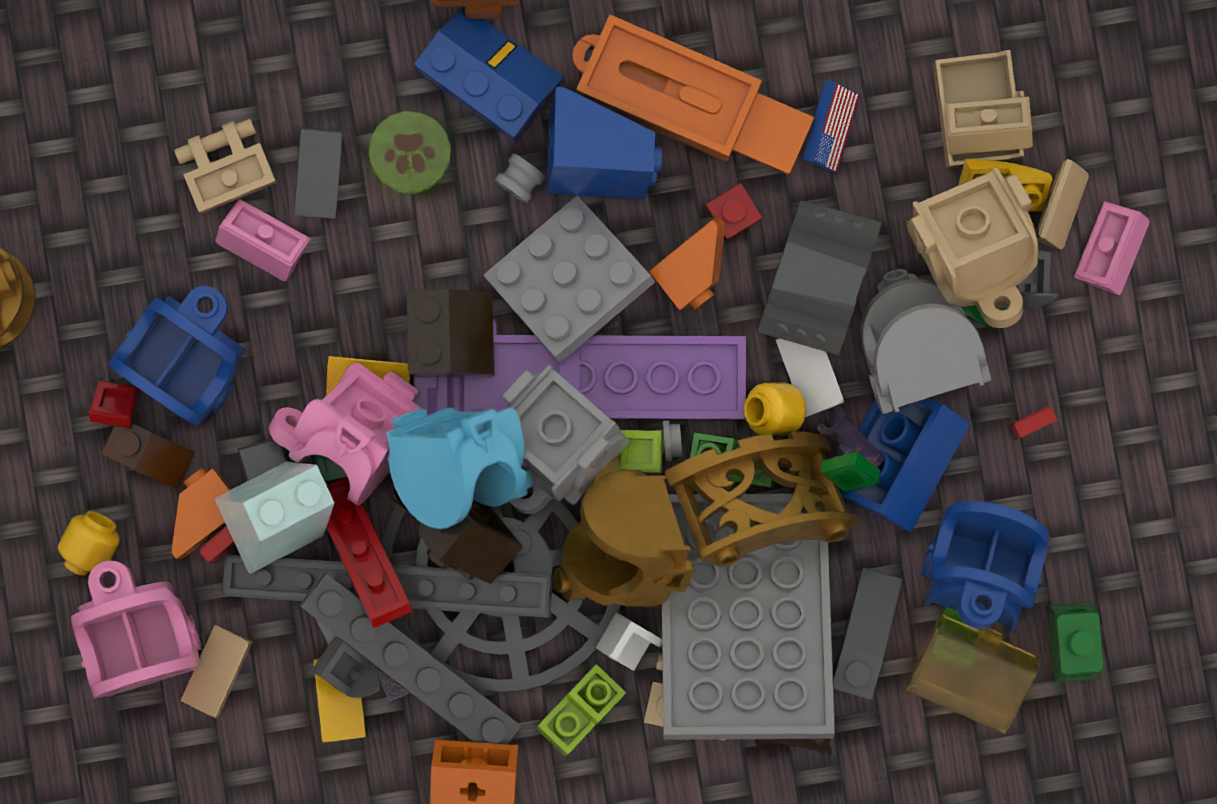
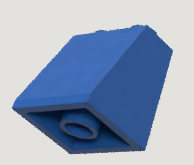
M556 87L549 114L546 194L645 200L649 186L656 185L657 172L661 171L662 147H655V132L565 87Z

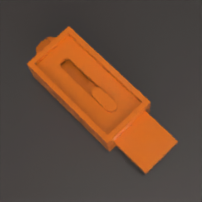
M610 14L601 35H586L574 46L572 54L573 63L577 71L582 74L576 89L577 94L643 127L726 163L732 151L789 175L814 120V117L758 93L762 80ZM593 47L594 50L589 61L585 62L586 52L589 48Z

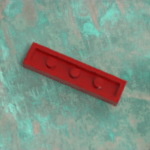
M348 476L326 485L334 501L326 529L373 628L413 612L410 602L363 505L357 506L348 499L350 491Z

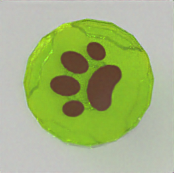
M404 111L390 115L377 126L370 139L368 155L373 172L383 184L399 193L416 194L431 189L445 175L450 165L451 147L446 132L435 119L421 112Z

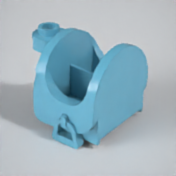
M445 408L430 415H427L425 409H414L392 419L394 429L386 432L390 447L388 457L389 468L394 487L409 512L428 527L443 529L459 523L468 514L473 499L483 505L500 506L511 500L526 496L528 494L527 489L533 486L530 468L522 466L524 439L519 415L513 408H505L497 412L494 409H484L480 412H458L454 408Z

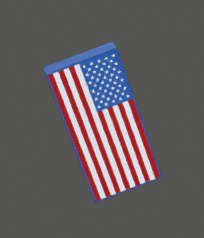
M825 81L802 160L827 172H838L860 94L837 82Z

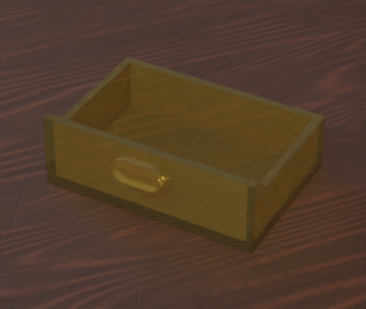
M939 614L936 624L909 677L906 690L1006 734L1037 675L1039 657L1003 642L1004 636L995 630L987 628L978 631Z

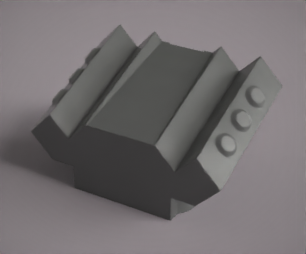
M800 200L757 332L839 355L882 222Z

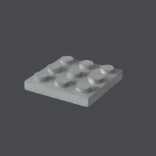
M578 196L574 197L483 275L559 363L655 283L652 276Z

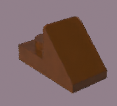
M134 423L131 424V428L114 426L101 453L103 456L175 489H179L195 454L194 451Z

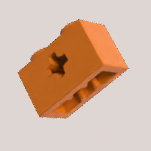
M435 740L431 764L430 804H514L517 783L518 745Z

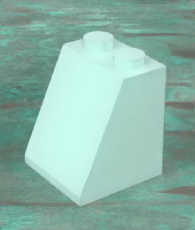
M287 461L214 498L250 574L323 537L334 506V501L317 465Z

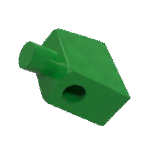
M1090 602L1047 605L1053 683L1096 680L1103 673L1098 611Z

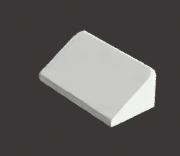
M783 339L776 340L790 382L801 391L805 400V417L844 403L825 351Z

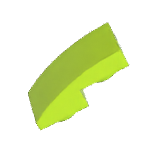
M596 664L544 718L536 729L566 757L626 692Z

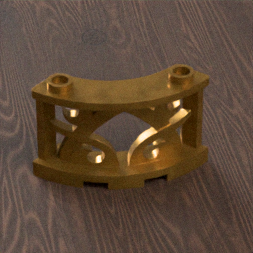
M791 432L788 435L789 439L775 441L771 433L738 440V449L717 455L714 448L666 470L665 474L669 484L676 490L695 539L700 560L718 567H726L738 562L742 555L779 543L796 540L836 542L845 538L849 534V529L855 527L860 522L857 515L848 513L838 486L821 474L822 461L826 460L825 454L831 451L826 437L810 432ZM779 467L789 468L788 474L780 470ZM762 469L775 482L795 489L790 502L779 514L757 508L739 499L748 490L754 478L755 470ZM739 476L741 484L728 492L727 490L732 487L734 481L727 480V477ZM695 491L710 503L702 513L693 494ZM719 511H722L725 514L718 523L716 534L723 527H731L734 530V534L713 543L705 521Z

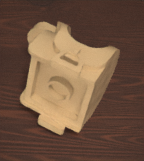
M995 167L992 172L919 203L917 201L913 202V218L907 221V229L917 247V251L923 256L945 300L952 305L960 307L976 305L984 321L995 328H1006L1018 322L1023 314V298L1016 286L1025 280L1037 266L1038 241L1028 213L1031 207V200L1016 174L1004 180L999 169Z

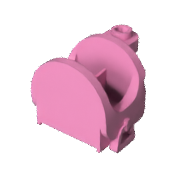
M353 363L346 369L338 385L322 400L313 399L309 402L303 413L289 407L279 409L269 425V432L278 445L290 451L289 457L297 463H303L311 455H322L341 466L350 482L348 499L359 506L374 492L390 472L388 461L390 447L386 432L394 429L392 424L394 417L414 409H422L412 401L419 394V391L392 371L382 380L363 365Z
M105 561L96 565L88 578L93 601L79 606V612L71 616L73 631L83 659L81 662L82 668L86 669L93 698L110 697L197 670L196 667L200 666L198 650H202V645L192 614L187 616L181 600L175 596L170 582H156L136 587L132 573L126 565L117 561ZM112 572L116 576V583L113 587L107 588L103 580L106 574Z

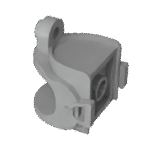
M904 269L892 270L883 276V280L877 285L878 294L867 305L860 322L862 348L871 374L869 379L876 403L882 414L892 412L893 409L895 412L900 411V406L974 383H979L982 386L984 383L992 381L979 334L965 315L962 307L948 303L941 294L936 282L918 279L915 274L907 273Z
M550 365L534 376L526 370L502 396L508 403L507 408L515 409L519 415L524 439L522 466L530 468L533 486L528 488L533 489V494L530 498L522 499L521 497L509 501L521 513L535 514L541 511L552 498L558 502L564 498L567 502L574 505L606 465L631 443L614 421L567 382Z

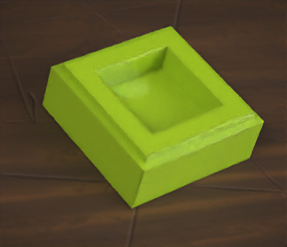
M621 430L631 443L619 454V471L633 470L642 473H662L663 432Z

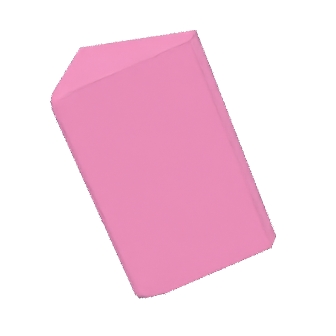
M239 198L219 226L215 241L218 245L282 281H287L311 238Z
M1104 201L1074 278L1110 293L1121 295L1149 226V219L1139 211Z

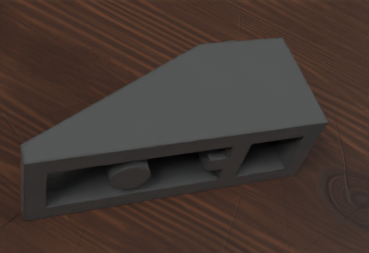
M862 567L833 668V689L872 700L903 579Z

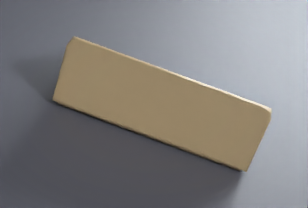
M1029 97L946 104L950 154L1026 149L1033 146Z
M1066 159L1059 165L1035 232L1038 243L1058 250H1062L1065 246L1089 178L1088 173L1072 160Z
M214 625L199 658L200 666L196 667L197 670H194L180 701L209 716L218 718L253 641L218 625Z

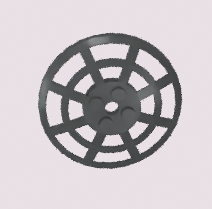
M528 489V494L526 496L531 497L533 494V489ZM552 498L541 511L530 514L525 522L515 518L503 517L501 505L490 506L523 546L512 559L515 565L513 573L552 575L553 567L561 565L562 549L550 551L546 541L538 531L553 512L562 521L568 532H570L578 524L570 511L561 502ZM398 504L389 517L381 542L390 563L394 539L400 522L407 511ZM421 538L417 547L415 567H428L429 557L426 552L429 548ZM552 593L551 613L556 615L557 619L541 632L525 639L522 637L518 615L483 613L502 617L506 642L487 641L466 633L479 613L460 612L455 620L451 622L442 610L426 609L437 626L445 632L431 653L420 644L407 627L402 616L391 622L393 626L474 689L495 692L521 691L548 684L568 674L588 659L596 650L597 644L616 612H619L621 605L616 603L608 605L599 625H597L578 611L583 599L569 600L566 603ZM567 625H570L588 638L578 651L562 663L542 673L529 676L525 651L532 650L549 642L562 632ZM458 643L483 653L508 654L513 679L498 680L477 677L456 670L445 662Z

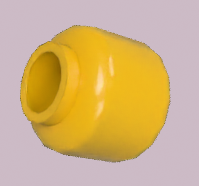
M786 382L758 384L750 391L744 403V416L750 428L759 435L771 433L772 436H787L791 432L798 431L805 419L806 406L801 391L795 385Z
M88 511L86 515L74 516L58 544V551L66 560L64 563L65 567L75 574L85 576L96 565L110 561L120 542L119 535L115 531V523L108 517L94 511Z

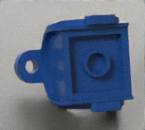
M199 286L187 295L182 304L169 295L164 302L157 297L154 298L140 316L132 331L127 332V338L107 365L186 421L199 426L210 413L216 415L236 385L232 383V380L238 370L236 365L246 349L218 330L228 315L229 308L226 298L215 288ZM205 299H212L213 309L209 313H202L200 311V304Z
M967 501L949 506L941 518L935 539L931 540L928 544L920 573L922 576L931 578L924 606L929 607L932 602L958 610L961 620L975 629H987L995 623L1009 626L1008 632L1014 633L1019 624L1022 608L1031 609L1033 607L1037 589L1042 583L1040 576L1050 541L1048 530L1033 517L1013 508L995 503Z

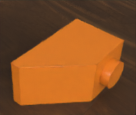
M721 217L710 221L649 271L679 310L690 305L696 310L714 296L710 289L720 281L725 222Z
M201 468L184 481L187 488L179 494L171 551L176 559L182 560L226 526L214 498L232 488L216 469L212 468L209 472H206L204 468Z

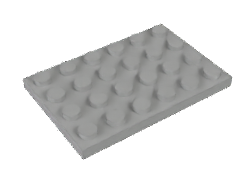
M668 494L685 546H690V551L685 561H692L695 571L687 589L683 592L671 591L668 600L662 604L663 740L833 739L835 728L828 542L796 540L779 543L742 555L738 562L730 566L718 567L700 560L697 553L699 551L679 498L677 494ZM694 494L702 513L710 503L700 494ZM744 494L739 499L757 508L779 514L790 502L793 494ZM719 511L705 521L713 543L734 534V530L731 527H723L716 534L718 523L725 514L722 511Z

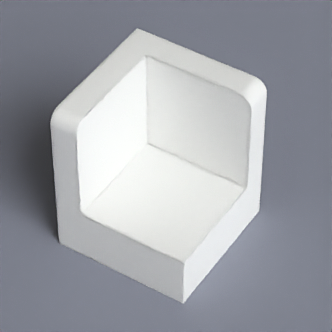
M616 612L596 649L634 671L649 644L652 643L660 648L662 639Z

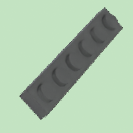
M326 572L299 604L306 612L472 741L508 744L521 728L518 722L390 622L373 628L360 599Z

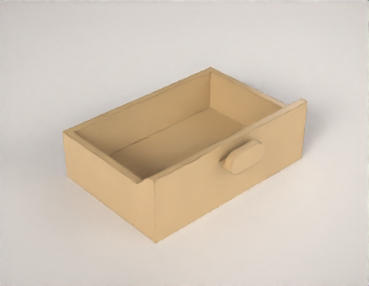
M1010 50L935 60L933 71L946 170L963 168L965 159H984L1002 162L1020 161L1024 157L1023 149L953 155L949 152L946 104L1024 97L1023 91L1016 92Z

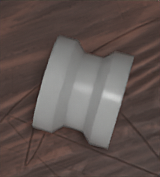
M513 153L509 158L507 170L504 173H499L494 181L512 196L528 204L532 198L531 191L536 185H541L545 181L546 176L525 159Z

